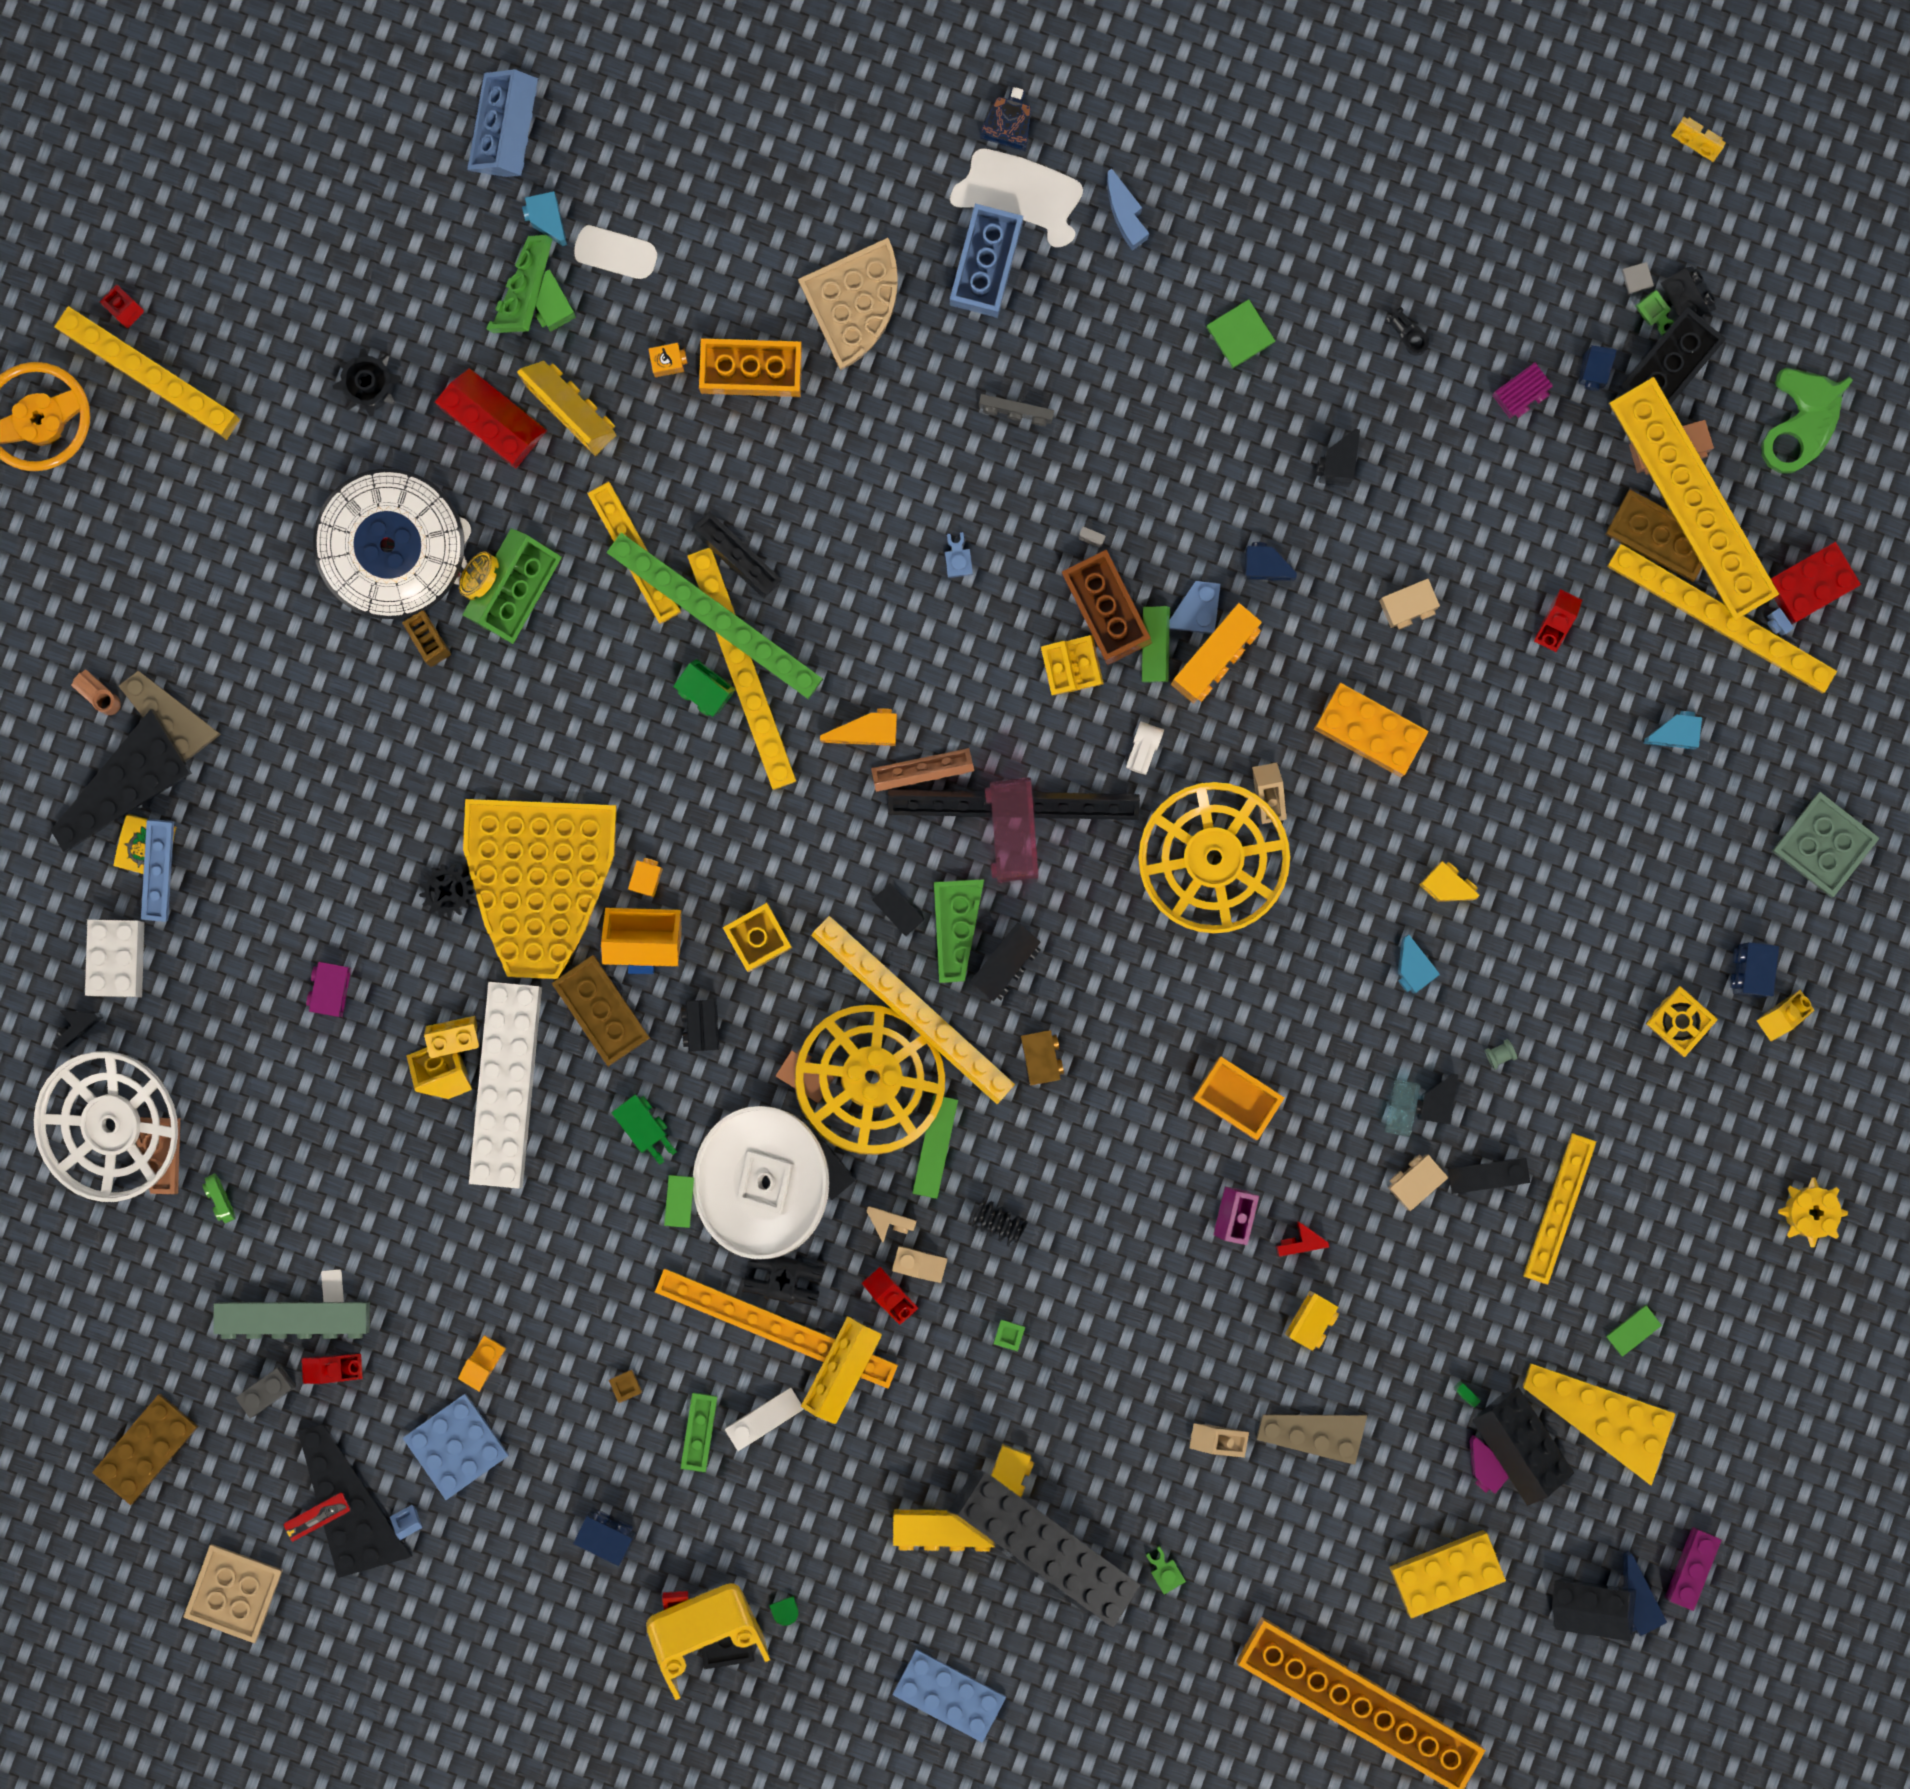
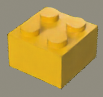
M767 903L723 927L747 972L753 971L792 949L790 942Z

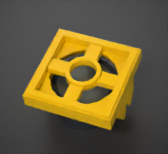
M1678 986L1654 1010L1652 1017L1645 1024L1682 1057H1686L1718 1019L1681 986Z

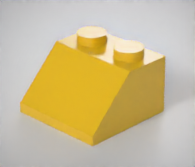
M1309 1291L1285 1335L1312 1351L1315 1347L1320 1348L1326 1338V1335L1323 1334L1328 1325L1332 1327L1339 1316V1313L1336 1312L1338 1307L1316 1293Z

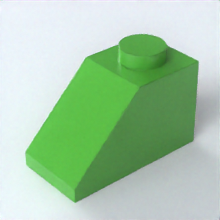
M550 269L545 271L536 302L539 312L535 316L542 328L547 325L551 332L575 319L576 316Z

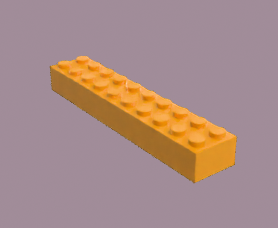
M1263 1617L1260 1618L1236 1660L1242 1668L1449 1789L1465 1788L1486 1751L1481 1744Z

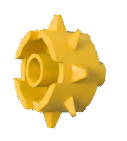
M1811 1178L1809 1186L1806 1188H1800L1799 1190L1792 1186L1787 1188L1791 1198L1788 1199L1786 1207L1779 1209L1778 1213L1786 1216V1221L1790 1224L1787 1233L1789 1238L1798 1234L1806 1236L1810 1247H1815L1818 1238L1828 1235L1835 1239L1839 1237L1837 1233L1838 1225L1840 1224L1841 1217L1848 1215V1211L1841 1209L1837 1198L1839 1192L1837 1187L1830 1190L1819 1188L1816 1178ZM1813 1206L1817 1210L1815 1218L1809 1215V1211L1813 1209Z

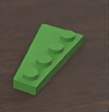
M528 236L515 264L518 268L516 274L509 278L505 286L508 288L504 300H499L495 308L498 313L494 322H489L486 328L492 333L529 331L553 240L549 236Z
M984 880L934 882L939 983L965 982Z

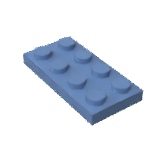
M917 1648L893 1692V1696L982 1743L1006 1699V1696Z

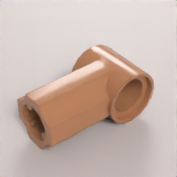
M85 669L73 679L71 686L87 699L96 710L105 715H114L119 711L121 702L118 696L108 690L88 670ZM106 697H110L111 704L107 708H103L102 701Z

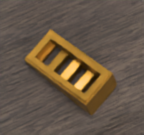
M421 611L402 622L424 661L430 667L435 666L451 655V652L425 611ZM423 621L425 622L423 626L413 631V627ZM430 630L428 634L420 639L418 638V636ZM433 639L436 640L435 642L431 643L430 645L424 648L423 645H425Z

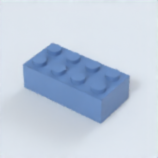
M975 203L950 296V306L998 318L1024 216Z

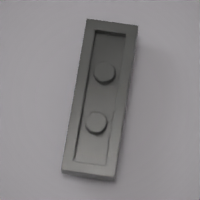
M984 394L980 396L979 408L983 409V413L989 415L1003 413L1007 414V418L1016 421H1022V418L1030 419L1032 424L1038 426H1046V423L1052 424L1054 410Z

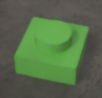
M1001 1319L993 1344L1018 1351L1025 1327Z

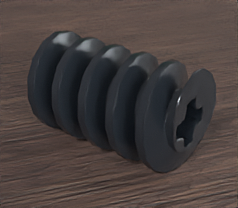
M984 1197L972 1218L971 1226L975 1227L980 1222L981 1232H984L989 1227L990 1237L998 1232L999 1242L1007 1237L1008 1247L1015 1242L1017 1243L1028 1221L1026 1220L1023 1224L1019 1225L1020 1217L1018 1215L1013 1220H1010L1011 1211H1007L1002 1215L1003 1207L999 1206L993 1210L994 1202L990 1201L984 1205Z

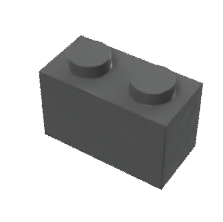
M281 1366L237 1396L236 1400L248 1417L252 1418L297 1386L283 1366Z

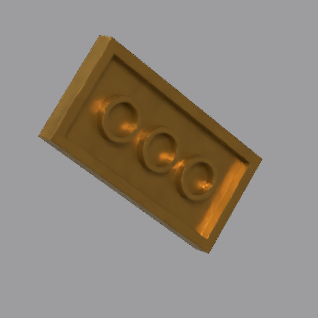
M1629 490L1605 535L1694 582L1703 566L1672 512Z
M594 955L552 983L608 1067L650 1039Z
M158 1394L92 1473L129 1505H132L199 1426L164 1396Z

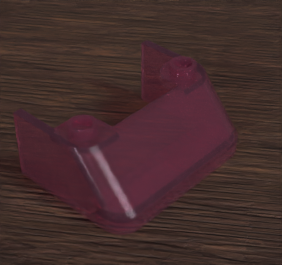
M1031 777L990 782V787L985 788L986 803H991L996 863H991L992 878H997V885L1037 882L1038 863Z

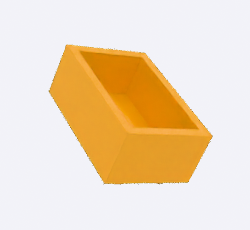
M605 908L601 938L602 964L678 966L682 934L681 910Z
M1221 1056L1218 1057L1192 1100L1254 1140L1259 1139L1285 1097Z

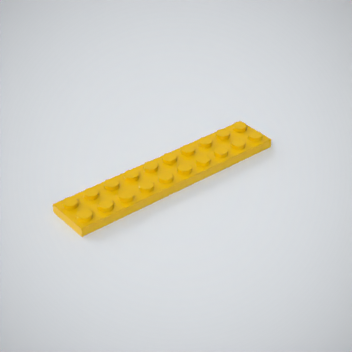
M1650 378L1609 403L1611 409L1732 618L1737 620L1778 596V591L1655 378Z

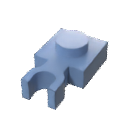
M963 532L960 533L961 540L958 543H953L951 541V534H947L948 544L952 548V551L945 552L948 578L973 575L970 549L962 550V545L964 544Z

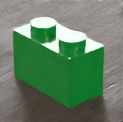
M698 659L689 663L673 686L678 690V694L688 701L691 700L698 705L697 708L701 713L707 716L711 715L712 717L720 713L736 690Z

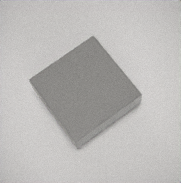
M1647 262L1622 269L1628 294L1654 286Z
M1082 527L1079 534V540L1098 548L1102 547L1106 537L1086 527Z

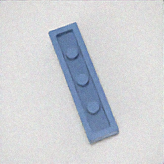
M147 820L141 909L142 920L168 921L174 821Z

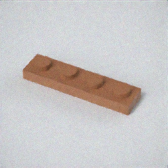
M967 748L871 768L877 792L929 780H938L953 775H962L973 772L974 767L970 750Z

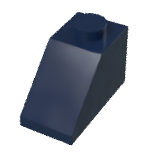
M1591 345L1583 355L1579 384L1585 385V389L1599 391L1600 388H1604L1608 383L1616 349Z
M1252 542V546H1247L1244 579L1295 581L1297 573L1273 547H1267V543Z

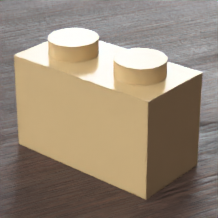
M1429 579L1382 597L1379 601L1390 628L1397 626L1399 630L1412 625V619L1421 617L1424 620L1436 614L1434 610L1440 607Z
M1420 1154L1409 1162L1410 1168L1404 1174L1399 1171L1389 1180L1392 1184L1388 1189L1408 1211L1414 1209L1448 1179L1447 1175L1426 1154L1423 1157Z

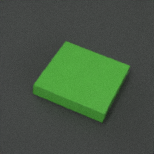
M1249 299L1206 326L1232 369L1275 343L1273 336Z

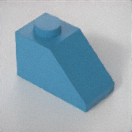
M555 192L526 197V206H522L525 221L530 220L534 229L549 236L561 246H566L567 241Z
M1680 711V715L1673 716L1646 737L1644 744L1694 750L1699 747L1702 717H1695V712Z
M1410 935L1402 938L1398 975L1401 979L1398 981L1406 992L1411 990L1414 994L1440 974Z

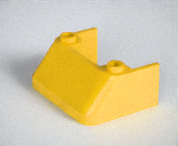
M733 1583L722 1585L654 1614L646 1622L647 1633L660 1670L675 1700L680 1699L676 1677L680 1676L686 1669V1662L683 1656L730 1636L732 1642L738 1647H748L756 1643L765 1662L770 1660L764 1635L741 1588Z

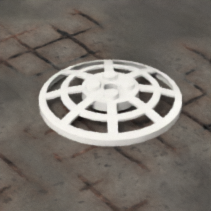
M96 1051L82 1054L66 1061L46 1080L35 1106L34 1132L44 1163L65 1187L87 1199L101 1202H117L144 1193L154 1186L166 1173L177 1147L178 1121L168 1090L147 1066L124 1054ZM105 1058L107 1072L94 1074L80 1081L69 1071L85 1061ZM116 1060L134 1065L151 1080L142 1087L133 1079L117 1074ZM62 1078L73 1089L65 1099L61 1114H46L50 1095L57 1082ZM107 1080L108 1094L96 1097L87 1088L88 1085L94 1082ZM118 1081L129 1085L138 1093L130 1101L118 1095ZM157 1088L168 1107L171 1127L160 1125L157 1108L150 1096ZM80 1094L88 1104L81 1116L70 1115L72 1105ZM144 1101L151 1112L153 1124L140 1121L137 1108ZM108 1118L115 1122L114 1131H110L106 1127V1120ZM46 1124L61 1125L64 1142L71 1153L61 1163L57 1161L49 1145ZM70 1125L81 1127L85 1142L78 1148L72 1138ZM140 1132L152 1134L150 1145L144 1155L135 1144ZM159 1136L170 1137L171 1142L167 1158L155 1174L148 1161L156 1150ZM92 1149L106 1155L105 1168L94 1164L85 1155ZM128 1151L135 1163L125 1168L115 1169L116 1155ZM78 1162L87 1170L103 1176L101 1191L82 1185L66 1171ZM140 1169L147 1180L143 1185L132 1190L111 1192L114 1177L125 1176Z

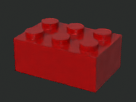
M1836 542L1771 578L1779 593L1778 596L1774 597V600L1791 624L1796 623L1861 585Z

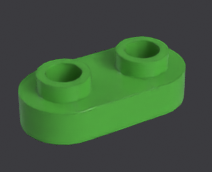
M214 1173L205 1177V1183L202 1186L207 1197H212L215 1204L213 1211L217 1220H223L225 1224L235 1220L234 1210L218 1176Z

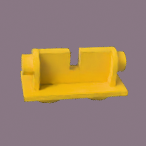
M1683 117L1673 132L1672 137L1714 162L1726 144L1722 140L1723 137L1718 136L1709 129L1703 134L1701 130L1704 126L1692 120L1691 117L1688 119Z

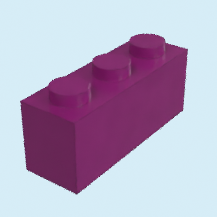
M1692 1527L1664 1598L1694 1611L1722 1539Z

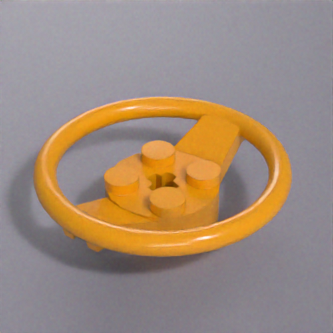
M27 362L13 366L1 373L0 389L9 380L18 375L29 372H43L58 377L71 390L52 398L44 393H35L19 400L12 408V415L0 420V444L26 440L38 446L50 445L61 437L60 434L64 430L66 422L80 412L79 428L73 441L63 452L43 461L22 460L12 456L0 446V460L6 464L26 471H43L65 463L80 449L89 430L90 407L83 388L70 373L49 363ZM37 415H44V418L41 419L42 424L38 425L34 422Z

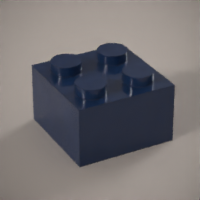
M1750 942L1738 944V949L1735 948L1733 953V963H1736L1735 973H1732L1730 979V988H1733V994L1759 998L1774 996L1779 946Z
M597 1509L596 1512L590 1511L573 1544L620 1566L636 1535V1532L632 1531L633 1526L623 1521L616 1523L609 1520L610 1515Z

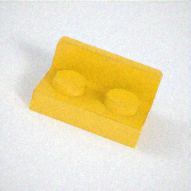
M471 1016L426 1026L424 1037L430 1058L478 1048L476 1017Z

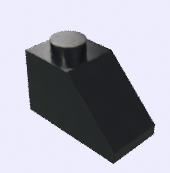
M1458 1074L1448 1075L1423 1093L1421 1099H1417L1415 1114H1419L1418 1120L1451 1125Z

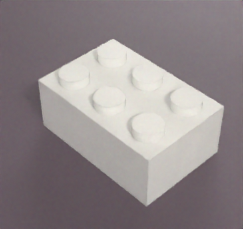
M87 920L85 996L142 997L144 922Z

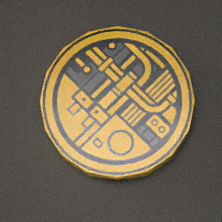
M480 552L474 556L462 572L459 581L460 593L470 600H475L474 597L476 596L480 598L485 595L496 579L497 574L494 571L495 567H499L497 558L488 552Z

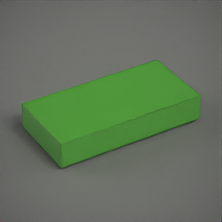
M669 1175L664 1226L690 1228L694 1177Z
M1644 1305L1607 1334L1606 1338L1623 1357L1662 1325L1650 1309Z

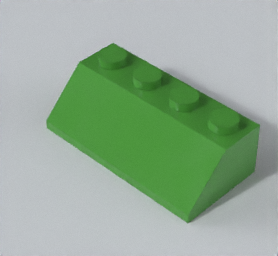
M511 528L495 556L499 567H495L494 573L497 575L493 585L485 595L480 598L476 596L474 597L475 600H470L462 615L484 629L514 644L562 557L530 536Z

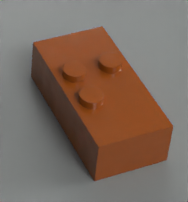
M1107 549L1062 571V575L1107 665L1152 644L1151 638Z

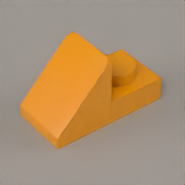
M484 1335L472 1356L466 1361L458 1379L480 1392L506 1348Z

